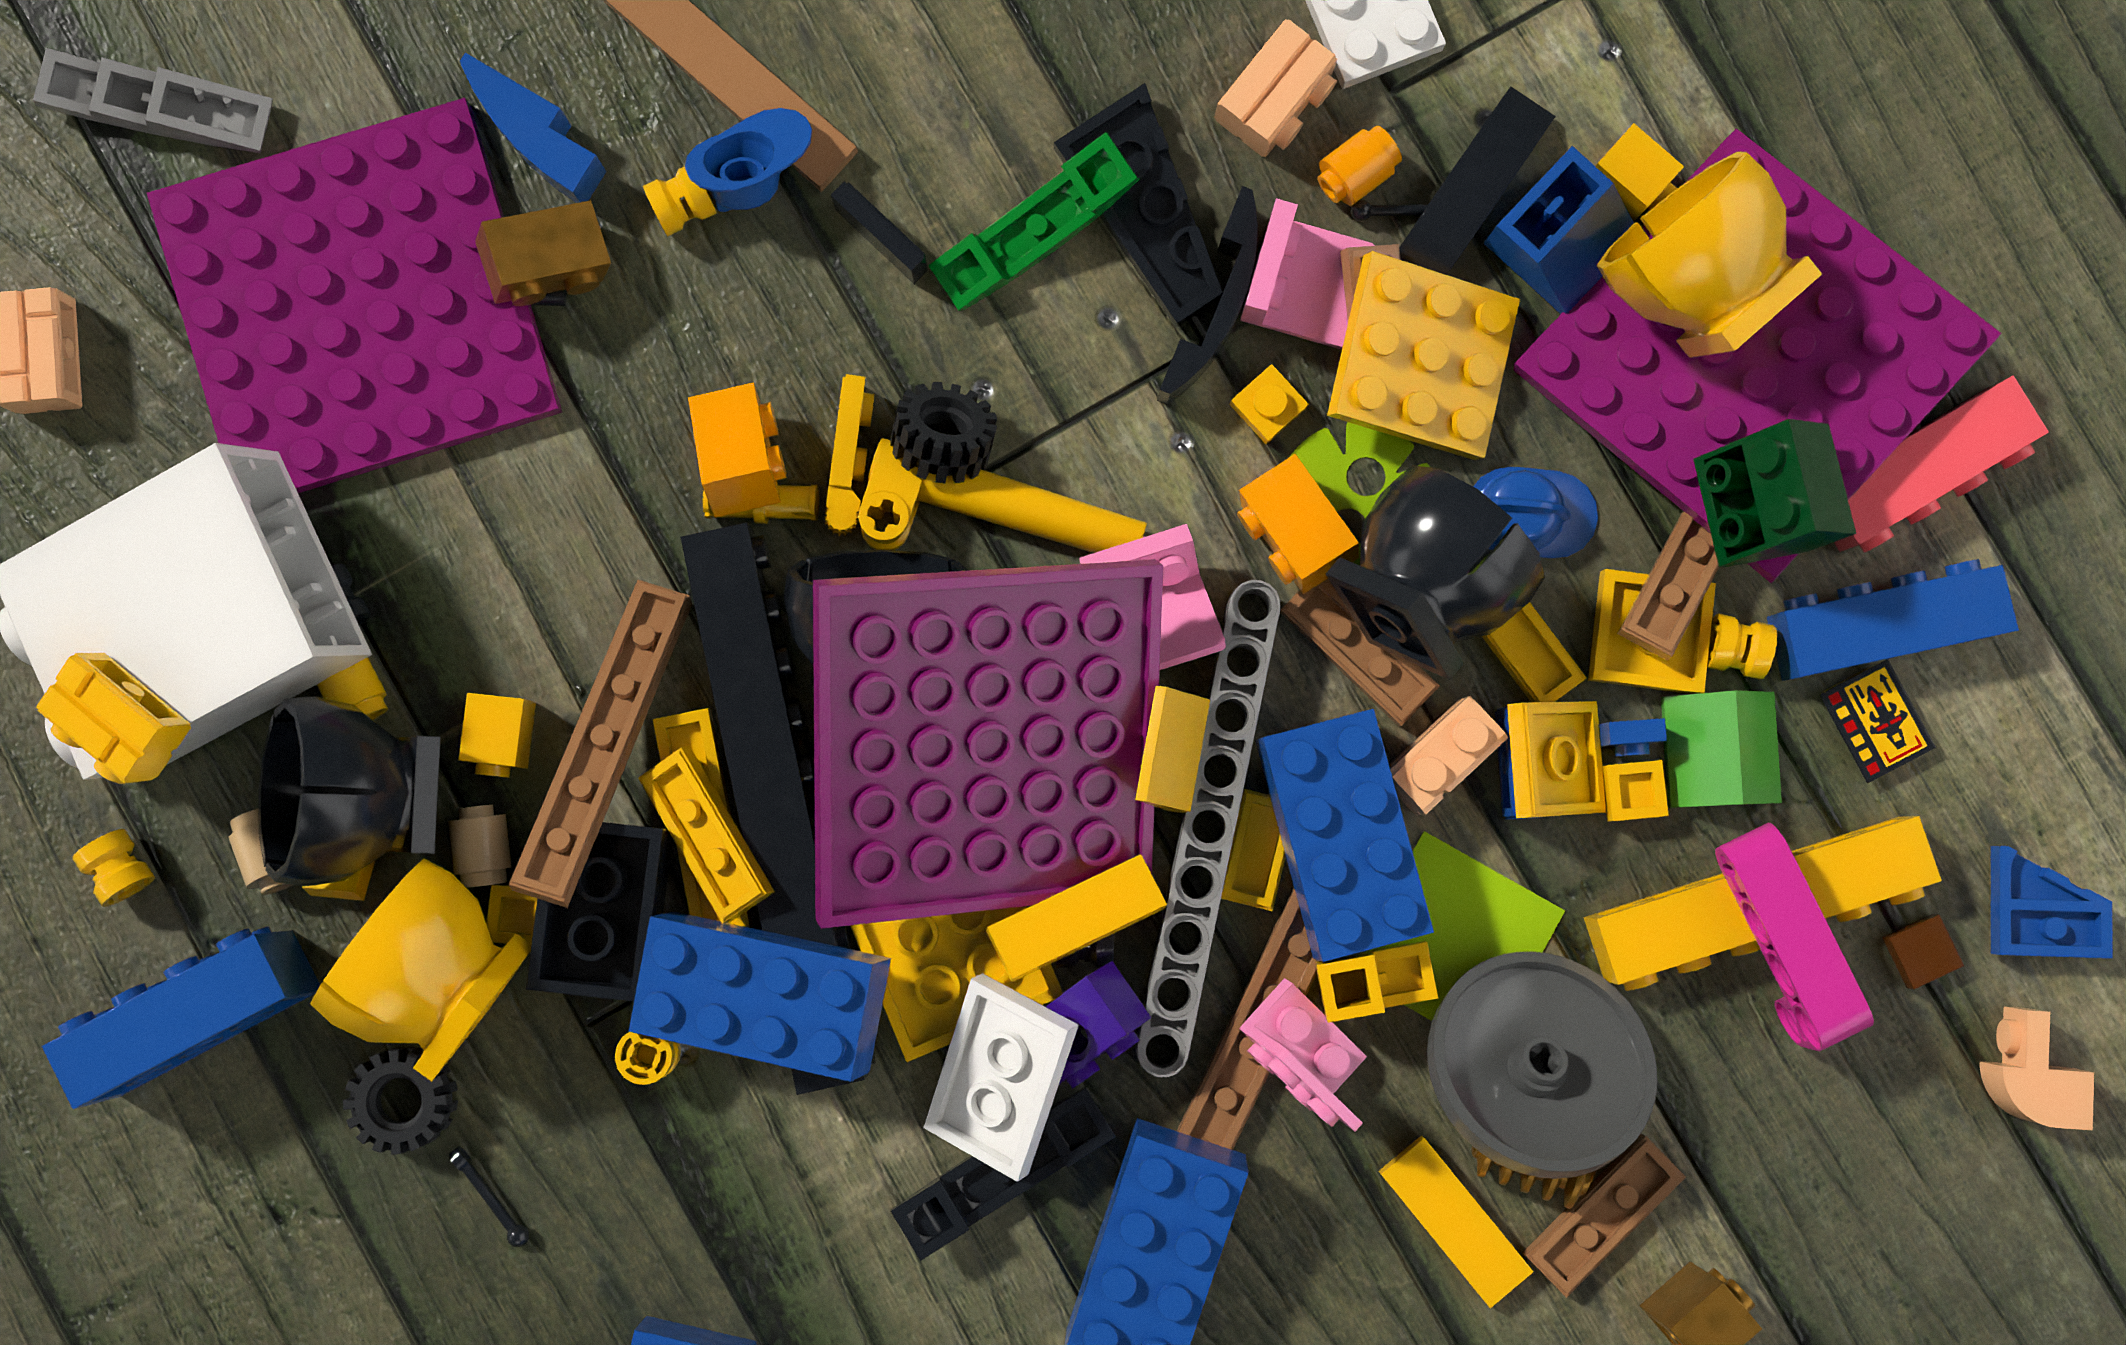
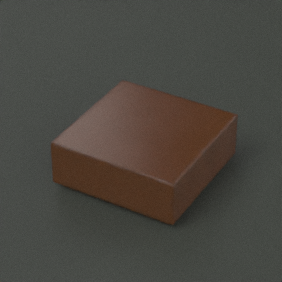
M1939 914L1928 915L1882 937L1907 989L1919 988L1964 966Z

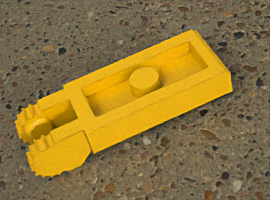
M846 374V377L843 376L825 511V521H827L825 525H828V531L831 530L833 535L838 534L839 537L840 535L846 536L847 533L851 534L852 529H856L855 525L858 523L857 519L861 500L851 489L852 480L863 482L867 448L857 447L859 426L870 427L875 395L864 392L866 377Z

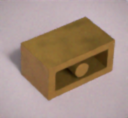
M591 200L482 221L475 240L495 304L512 301L514 306H526L541 301L546 297V293L565 289L570 295L589 292L600 285L599 282L603 281L611 265Z
M1692 1262L1686 1264L1639 1305L1672 1345H1745L1762 1330L1761 1326L1749 1313L1756 1305L1733 1279L1730 1278L1727 1281L1715 1268L1706 1272Z

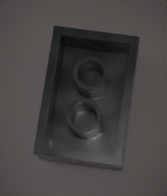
M602 822L568 908L537 899L526 990L634 1002L650 916L664 913L673 841L668 829Z

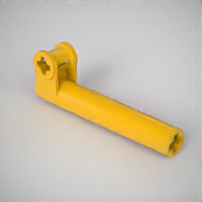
M881 438L874 454L867 488L858 516L863 539L875 550H896L906 542L920 501L1092 553L1143 538L1147 526L1146 522L980 469L979 476L973 479L966 474L964 482L954 483L952 476H947L945 484L936 483V475L931 473L928 474L926 480L917 476L918 468L916 466L909 471L901 466L903 458L895 459L892 453L894 446H890V440ZM885 512L893 513L896 525L888 524L884 532L877 531L874 519H882Z

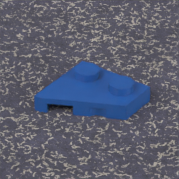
M1991 846V954L2113 958L2112 901L2090 889H2082L2072 884L2069 878L2050 868H2043L2018 855L2017 850L2009 846Z

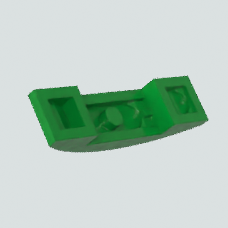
M1107 132L1061 165L1064 171L980 234H969L928 265L958 311H963L1045 259L1097 219L1139 180Z

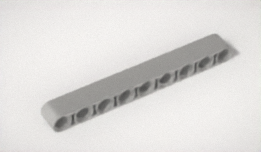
M1262 580L1246 581L1233 591L1226 604L1221 630L1225 638L1226 648L1216 652L1207 694L1210 704L1191 812L1182 814L1165 896L1167 906L1162 910L1143 1006L1152 1018L1138 1028L1137 1036L1140 1041L1135 1044V1052L1141 1066L1149 1074L1156 1077H1170L1177 1074L1185 1066L1189 1056L1280 614V598L1277 591L1269 583ZM1246 594L1260 596L1267 606L1265 619L1259 622L1246 620L1238 609L1240 597ZM1245 648L1254 655L1256 668L1252 675L1239 677L1229 670L1227 655L1230 650ZM1233 702L1242 708L1245 722L1239 731L1227 732L1217 724L1215 712L1219 704ZM1210 757H1224L1233 767V778L1224 788L1212 786L1204 776V766ZM1211 811L1220 818L1222 832L1216 841L1204 843L1195 837L1192 823L1199 812ZM1192 866L1203 867L1211 878L1209 891L1200 898L1188 897L1181 887L1183 873ZM1180 922L1193 923L1200 934L1197 947L1188 953L1174 951L1169 943L1171 929ZM1169 978L1182 979L1188 987L1186 1002L1175 1009H1168L1162 1006L1157 998L1160 985ZM1159 1034H1167L1173 1037L1177 1044L1174 1058L1165 1064L1153 1063L1146 1056L1148 1041Z

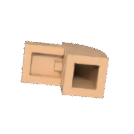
M2004 1007L2003 1019L1999 1022L1996 1032L1997 1046L2002 1053V1063L1980 1061L1981 1078L1989 1096L2001 1109L2019 1119L2053 1128L2093 1130L2094 1072L2071 1067L2049 1066L2050 1012L2029 1008Z

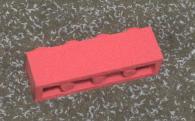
M2014 375L1990 386L1908 435L1848 500L1857 534L1834 542L1840 552L1859 545L1865 553L1894 536L1889 527L1900 520L1907 518L1910 525L1917 523L1941 509L1936 499L1953 490L1956 496L1960 497L1987 482L1988 478L1983 471L2000 462L2003 469H2007L2035 453L2031 443L2046 435L2049 431Z

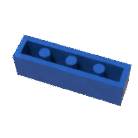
M1976 559L1945 566L1947 577L1927 580L1926 572L1919 571L1891 578L1893 587L1891 589L1873 592L1871 582L1837 589L1839 600L1819 604L1817 594H1811L1783 601L1785 611L1767 617L1768 624L1774 625L1777 630L1775 655L1781 680H1791L2019 631L2003 565L1982 569L1980 560Z

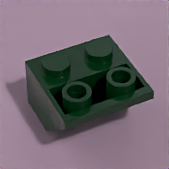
M1787 419L1693 459L1719 567H1730L1804 553L1857 534L1829 424Z

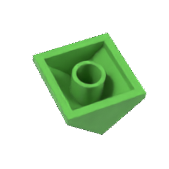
M1735 690L1661 697L1662 718H1665L1667 741H1664L1668 808L1782 803L1774 692Z

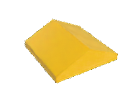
M1155 687L1135 800L1170 812H1191L1210 699L1168 687Z

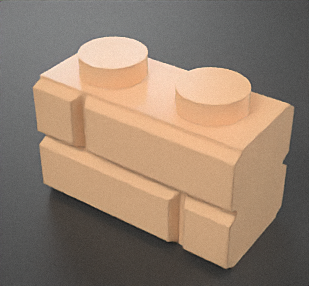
M1285 19L1217 103L1214 118L1221 126L1234 136L1240 137L1243 143L1262 157H1266L1275 145L1284 150L1303 126V122L1298 119V116L1309 103L1318 108L1336 85L1337 80L1331 75L1338 59L1334 53L1317 40H1312L1309 34L1295 23Z
M51 287L0 292V407L20 414L48 412V410L81 409L82 391L75 298L57 288Z
M1471 696L1459 699L1389 764L1397 796L1416 816L1426 815L1443 799L1444 793L1451 792L1509 737Z

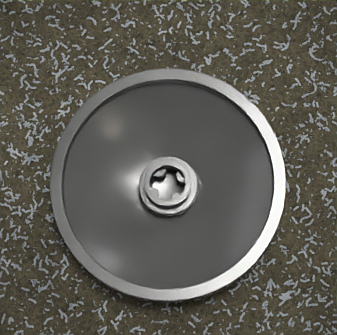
M1532 951L1514 952L1490 958L1467 971L1454 984L1443 998L1432 1020L1427 1046L1428 1068L1434 1092L1443 1111L1456 1130L1474 1148L1489 1159L1510 1170L1525 1175L1552 1179L1576 1177L1596 1171L1621 1155L1638 1138L1650 1118L1657 1092V1067L1649 1035L1634 1008L1611 983L1588 967L1573 960L1549 953Z

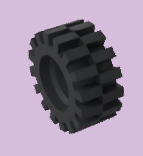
M933 382L931 390H928L924 383L917 385L914 393L907 390L903 394L902 400H899L890 439V446H894L892 453L895 459L903 458L901 466L907 471L916 466L918 468L917 476L926 480L929 473L935 474L936 483L945 484L947 476H952L954 483L964 482L966 474L971 479L979 476L980 469L985 470L988 464L997 429L995 412L989 413L991 405L986 400L977 403L979 394L972 390L966 395L961 394V386L956 384L951 385V390H944L942 382ZM934 430L945 431V432L951 433V434H953V435H948V434L939 433V432L934 431Z
M412 1046L408 1048L399 1047L370 1057L368 1062L358 1066L354 1071L357 1073L356 1078L348 1080L345 1090L351 1091L350 1098L343 1100V1110L351 1109L352 1118L346 1120L349 1129L357 1127L361 1133L356 1138L362 1144L367 1142L373 1143V1151L383 1153L389 1150L391 1155L403 1154L410 1150L412 1152L433 1142L441 1136L439 1134L441 1131L449 1127L453 1120L449 1118L450 1113L457 1110L458 1100H452V1092L457 1091L458 1088L456 1080L449 1082L446 1074L450 1073L451 1070L447 1064L435 1079L430 1081L413 1069L422 1056L421 1048ZM394 1078H405L412 1081L421 1093V1108L418 1114L410 1121H395L387 1116L382 1108V1091L386 1084Z

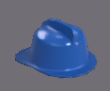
M784 108L764 110L744 119L721 134L696 145L687 155L685 170L693 183L709 191L714 206L720 212L760 207L770 201L777 192L781 171L791 166L806 152L811 143L812 128L807 118L796 110Z
M1507 467L1495 469L1480 477L1473 486L1512 517L1505 529L1489 547V550H1493L1514 523L1519 524L1540 553L1541 558L1568 557L1583 549L1594 536L1598 522L1596 501L1589 488L1573 475L1554 470Z

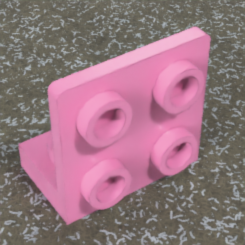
M1276 198L1240 321L1342 350L1348 319L1340 251L1348 247L1375 245L1367 241L1293 221L1298 204Z
M1187 524L1079 558L1080 564L1152 559L1163 564L1160 670L1207 656L1226 648L1225 638L1199 573L1194 542Z
M1284 978L1239 1028L1254 1043L1247 1052L1267 1071L1280 1078L1286 1084L1285 1088L1310 1111L1313 1110L1329 1126L1333 1127L1340 1120L1356 1132L1363 1122L1334 1093L1367 1056L1333 1022L1328 1023L1326 1016L1293 983Z

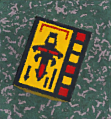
M1888 659L1854 674L1819 694L1867 784L1936 748Z

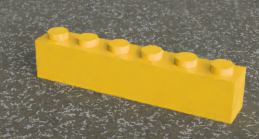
M1920 816L1896 817L1791 851L1824 917L1828 918L1836 915L1838 922H1846L1867 916L1872 913L1869 904L1888 898L1891 905L1920 899L1925 896L1922 887L1942 881ZM1723 873L1583 917L1603 978L1609 983L1623 984L1626 991L1643 988L1658 982L1656 973L1669 968L1677 967L1678 973L1681 974L1710 966L1712 964L1710 955L1730 949L1732 956H1740L1761 950Z

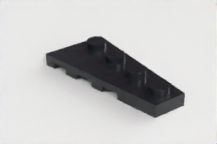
M1144 83L1054 142V150L1064 164L1105 132L1109 134L1139 180L1120 199L1102 213L1100 218L1170 321L1177 328L1221 299L1223 292L1199 227L1195 224L1187 202V194L1181 178H1178L1169 153L1167 140L1162 127L1158 124L1151 105L1150 94Z

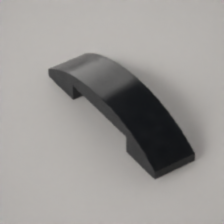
M1510 86L1399 247L1400 260L1448 275L1556 116Z
M1242 186L1221 237L1218 251L1237 260L1203 344L1198 346L1180 339L1159 391L1157 401L1168 405L1201 377L1221 351L1239 316L1250 284L1257 248V213L1252 189Z
M1084 1087L1051 1106L1029 1174L1018 1182L971 1155L899 1203L890 1212L921 1261L969 1231L970 1226L1064 1166L1068 1168L1116 1136L1088 1090Z

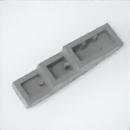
M46 48L33 102L36 107L131 130L205 145L261 153L273 98L160 67L157 68V72L103 57L101 62Z

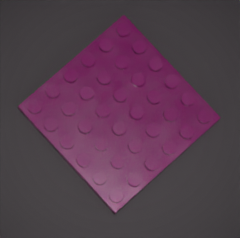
M466 98L147 193L218 443L279 451L297 493L563 413L531 305L514 306L512 301L495 304L475 243L481 222L503 218L504 214L472 107Z
M1735 129L1687 181L1735 152H1747L1769 173L1786 205V255L1792 260L1808 256L1822 275L1737 350L1691 358L1688 357L1676 342L1685 333L1684 329L1641 317L1610 290L1602 276L1568 314L1562 312L1515 362L1513 369L1514 372L1681 510L1689 514L1709 533L1711 532L1693 461L1694 458L1787 419L1829 424L1849 500L2002 334L1738 129ZM1644 225L1642 229L1649 239H1652V235ZM1799 554L1747 564L1772 584Z
M1152 559L813 580L816 921L821 929L1031 906L1140 854L1152 874L1154 806L1137 801L1135 798L1155 687L1159 686L1163 564Z

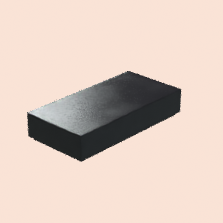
M844 181L831 194L835 210L914 285L928 271L925 253L849 182L846 183Z

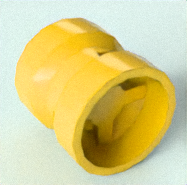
M685 166L677 170L674 178L667 181L656 179L643 185L646 196L667 237L681 231L686 221L693 218L704 220L717 214L707 190L700 188L689 179Z
M1716 614L1712 619L1707 668L1725 671L1731 667L1739 669L1743 676L1764 679L1770 670L1777 646L1776 627L1761 622H1755L1748 626L1740 624L1736 617Z
M125 829L109 832L79 849L72 858L81 873L95 875L92 879L95 883L93 893L103 907L114 905L133 896L155 879L146 862L138 861L134 855L130 856L135 844Z
M628 1032L616 1046L615 1061L617 1069L625 1079L634 1084L647 1085L657 1082L675 1069L680 1061L681 1046L677 1042Z

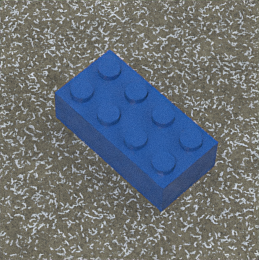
M1374 709L1255 740L1313 959L1325 962L1434 933Z
M679 912L650 916L628 1032L851 1082L870 1072L891 958L735 924H722L721 921Z
M268 926L252 933L249 928L236 932L216 944L219 953L207 956L201 960L197 956L185 959L163 972L167 980L150 987H146L145 983L132 987L111 999L113 1008L94 1015L93 1011L86 1012L61 1024L58 1029L62 1036L48 1042L42 1048L72 1109L121 1097L316 994L320 984L293 930L271 932Z
M1137 1118L1066 1329L1065 1345L1191 1344L1249 1173L1245 1154Z

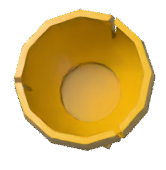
M1747 152L1731 154L1709 166L1677 188L1640 218L1652 235V239H1649L1640 224L1636 222L1608 248L1596 265L1610 290L1638 315L1651 321L1684 329L1685 333L1676 342L1689 358L1737 350L1822 275L1808 256L1792 260L1786 255V205L1769 173Z
M422 859L386 897L346 947L324 978L310 1004L332 1025L367 1042L418 1043L423 1048V1053L413 1069L430 1081H433L492 1007L530 954L532 944L515 933L505 946L500 948L494 945L478 899L451 872L426 859Z

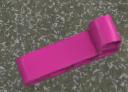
M1768 822L1717 847L1715 855L1720 869L1784 997L1775 1001L1774 1006L1779 1020L1790 1038L1801 1047L1822 1051L1873 1026L1874 1019L1870 1007L1794 855L1780 831Z

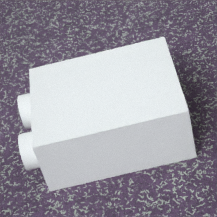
M214 443L0 564V596L5 605L0 611L1 635L9 649L21 661L33 667L44 694L50 685L57 682L55 678L70 656L75 653H106L190 723L191 729L179 747L171 752L172 757L167 764L281 704L284 699L292 698L326 678L372 655L279 451ZM45 717L46 734L56 753L66 763L78 768L83 780L104 778L94 768L96 759L83 748L72 747L58 740L50 730L53 723Z

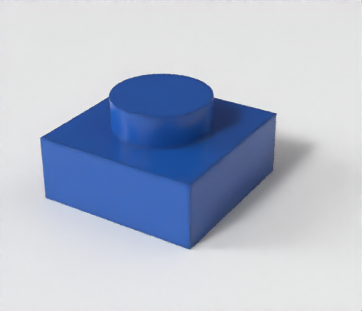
M1665 718L1599 724L1601 747L1614 746L1615 757L1650 754L1649 744L1667 741Z

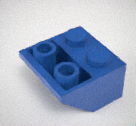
M1571 146L1499 222L1484 244L1560 314L1562 312L1568 314L1601 279L1602 274L1596 265L1608 248L1634 222L1614 183L1575 147Z

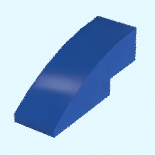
M465 53L460 60L464 73L477 98L508 142L526 163L556 190L576 203L589 201L607 171L597 155L565 137L571 128V124L562 110Z

